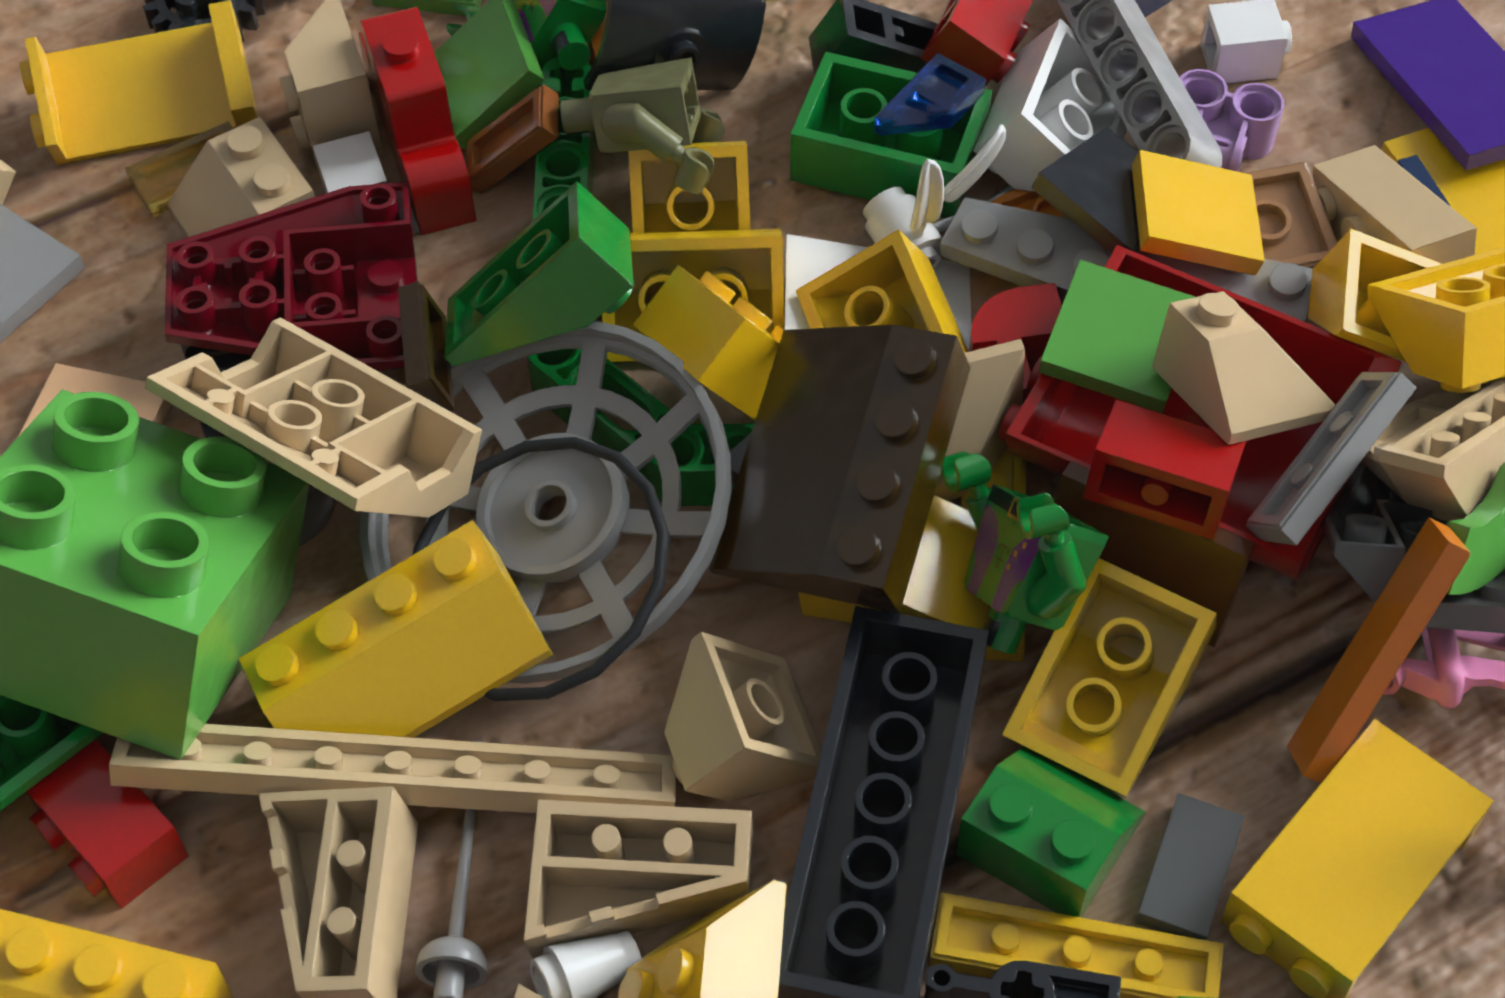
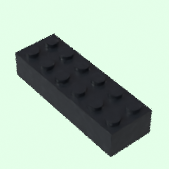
M855 605L784 911L778 998H920L982 680L989 630Z

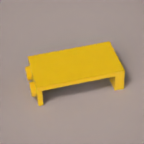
M231 0L208 4L211 23L45 54L36 37L25 38L28 60L20 61L19 65L27 94L36 95L39 113L30 114V123L37 147H46L56 164L60 165L225 133L258 118L239 24Z
M1374 719L1234 888L1220 921L1229 927L1233 938L1246 950L1258 955L1265 954L1288 971L1292 982L1305 994L1313 998H1347L1358 977L1458 848L1463 850L1477 832L1494 800Z

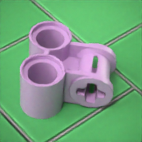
M1205 69L1189 70L1179 77L1220 147L1222 153L1221 168L1239 172L1242 159L1255 160L1270 154L1275 144L1284 110V99L1280 92L1264 83H1249L1239 87L1235 93L1227 92V85L1221 76Z

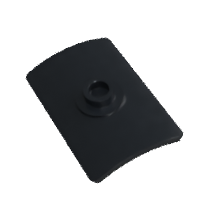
M608 0L607 16L600 48L589 73L583 80L584 88L591 90L597 77L604 73L692 58L697 90H733L744 78L756 53L763 27L766 3L764 0Z

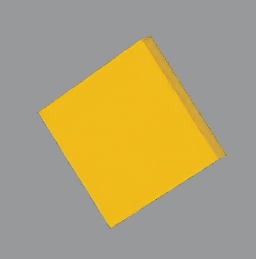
M1139 150L1132 163L1140 251L1256 276L1265 259L1252 175Z

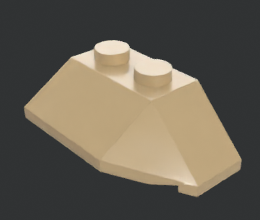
M1505 378L1487 381L1488 385H1481V388L1474 392L1455 393L1445 390L1413 400L1400 409L1361 462L1407 504L1432 510V514L1436 518L1444 521L1464 519L1484 500L1500 465L1503 462L1505 463Z

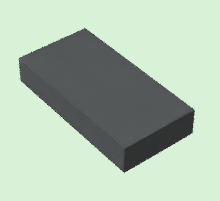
M1178 793L1136 923L1164 933L1206 940L1245 816Z

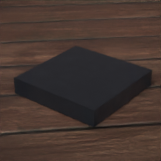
M1105 127L1040 171L1031 188L1110 254L1113 253L1117 245L1136 253L1140 251L1132 163L1138 151L1111 129Z

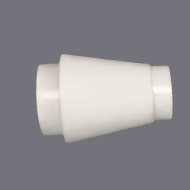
M624 930L617 934L612 933L545 946L543 955L530 960V972L537 994L544 998H597L622 982L627 968L641 959V955L633 936L629 931Z

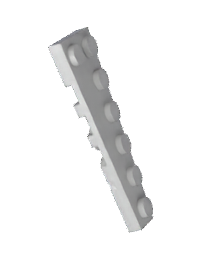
M967 197L962 201L940 242L941 257L1024 287L1056 283L1060 300L1063 302L1080 260L1105 266L1111 256L1107 250L1068 218ZM1138 252V254L1306 323L1309 320L1308 311L1313 268L1265 259L1260 270L1254 276L1148 252Z

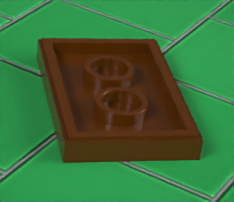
M1071 461L1061 475L1054 500L1055 504L1061 506L1072 516L1109 536L1099 557L1100 559L1215 612L1216 629L1208 645L1215 647L1225 628L1256 543L1219 526L1214 540L1083 499L1090 469Z

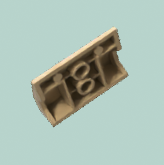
M281 317L271 322L251 359L223 372H220L212 357L201 352L146 377L145 389L355 511L430 517L469 493L482 433L481 428Z

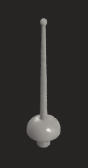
M466 809L448 936L434 939L426 944L419 952L415 964L416 976L422 982L434 987L433 998H463V990L478 987L487 978L488 964L483 951L472 941L463 938L476 815L475 809Z

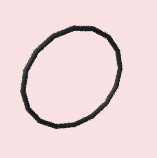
M578 437L526 440L478 462L474 466L470 486L485 472L528 452L575 449L613 462L643 492L657 533L652 584L629 630L594 664L545 687L493 688L487 691L483 697L493 701L544 700L552 698L598 677L640 637L665 586L670 533L654 486L621 452ZM449 506L429 517L413 548L412 555L429 545Z

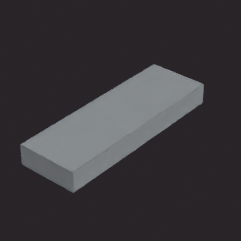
M1402 372L1360 373L1256 508L1245 526L1263 541L1297 545L1416 390V386Z

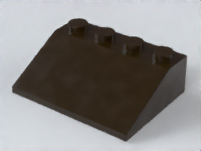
M898 325L783 330L730 499L726 524L709 570L713 574L900 614L970 372V365L956 335Z

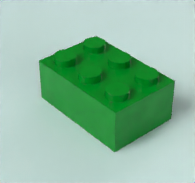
M825 52L790 133V181L867 200L873 199L879 193L892 187H901L906 194L916 197L922 166L926 159H931L940 165L945 187L977 155L973 150L990 112L992 90ZM968 190L954 202L948 203L943 201L940 217L948 218L955 216Z

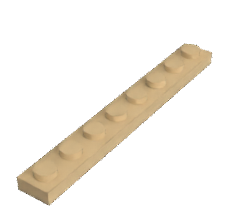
M205 724L181 760L117 737L109 763L111 786L259 795L258 793L393 786L406 805L537 813L538 799L675 807L676 775L672 767V755Z

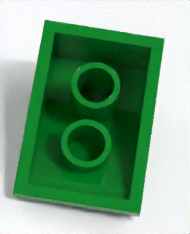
M576 181L448 298L444 359L452 366H457L587 327L604 312L611 314L618 310L629 298L634 286L629 228Z

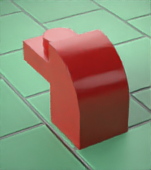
M1056 283L1017 287L1002 291L991 297L980 307L972 323L969 352L1018 339L1022 340L1025 348L1023 403L1030 393L1027 391V383L1031 371L1038 359L1044 354L1062 307Z

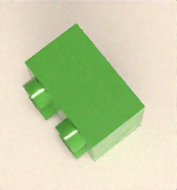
M62 389L0 456V695L181 760L242 670L239 658L258 646L291 596L309 484L281 467L266 462L264 457L229 437L201 439L139 417L137 411L130 403L115 395L102 392L74 394Z

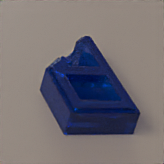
M937 53L875 117L874 132L879 135H891L952 128L984 94L986 78Z

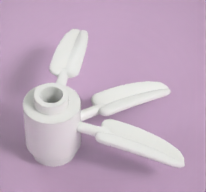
M1002 124L998 126L979 153L945 187L940 165L934 160L926 159L920 173L916 197L906 194L901 187H892L871 199L863 209V215L867 220L865 229L874 243L899 229L929 258L934 268L941 260L939 253L942 236L940 232L947 230L954 216L937 221L941 215L943 201L951 203L957 200L987 170L1006 140L1004 126ZM1009 184L987 202L995 200L1014 188Z

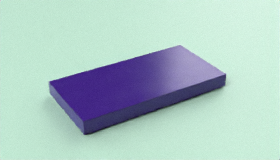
M1430 0L1353 22L1352 40L1465 170L1505 159V51L1457 0Z

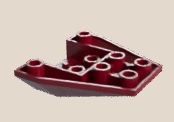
M408 181L348 186L168 243L165 296L166 341L252 356L271 322L281 317L376 371L405 368L398 288L418 281Z

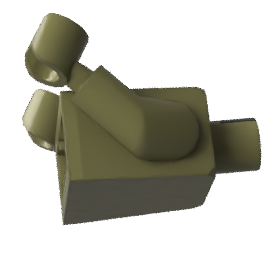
M692 58L604 73L597 77L589 97L561 101L562 125L567 136L595 132L598 149L603 153L648 149L663 162L670 158L680 164L674 182L681 189L692 194H700L704 186L708 185L714 170V160L711 154L699 148L686 149L683 146L691 145L692 142H721L725 128L718 113L700 108Z

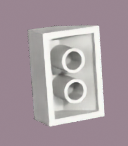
M1061 18L1016 53L1017 57L1003 79L973 150L978 154L998 126L1002 124L1006 130V140L988 169L995 174H999L1017 190L1034 191L1031 187L1040 171L1105 127L1111 129L1122 139H1124L1127 131L1126 125L1074 31Z

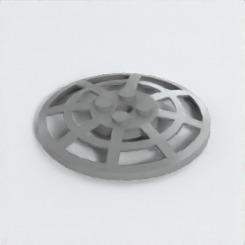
M594 321L584 328L464 364L451 365L454 397L465 389L483 416V419L475 424V426L482 429L477 453L494 437L497 438L503 450L526 441V436L517 424L519 420L545 410L572 407L566 433L545 434L529 440L578 437L595 443L591 440L598 410L624 420L642 435L621 453L637 470H640L656 457L662 479L661 509L670 533L669 545L672 538L702 539L696 553L678 582L654 607L640 637L622 654L635 648L665 624L692 594L713 559L726 524L732 490L731 454L723 422L707 391L700 382L683 369V361L657 341L626 327ZM562 349H582L576 385H562L539 389L504 403L487 377L488 373L497 368L533 354ZM607 352L625 355L652 367L676 385L684 397L656 423L649 413L632 400L612 391L602 389ZM699 417L707 432L714 460L715 493L711 511H680L681 475L671 443ZM575 449L528 452L492 469L485 479L482 488L470 486L468 495L452 503L429 543L431 545L448 534L450 508L476 513L477 526L497 551L507 571L521 579L518 591L542 634L568 631L589 624L600 617L603 618L613 639L591 651L555 663L535 665L510 680V683L527 684L563 679L591 666L629 630L634 620L625 601L634 595L653 574L657 533L649 510L630 509V495L626 483L628 477L613 462ZM554 496H566V506L559 516L547 521L539 519L540 509L546 501ZM360 511L359 539L364 570L370 581L392 568L388 546L389 514ZM622 534L653 537L638 564L615 586L602 561L613 551ZM580 577L593 600L585 606L564 613L535 616L547 584L562 583Z

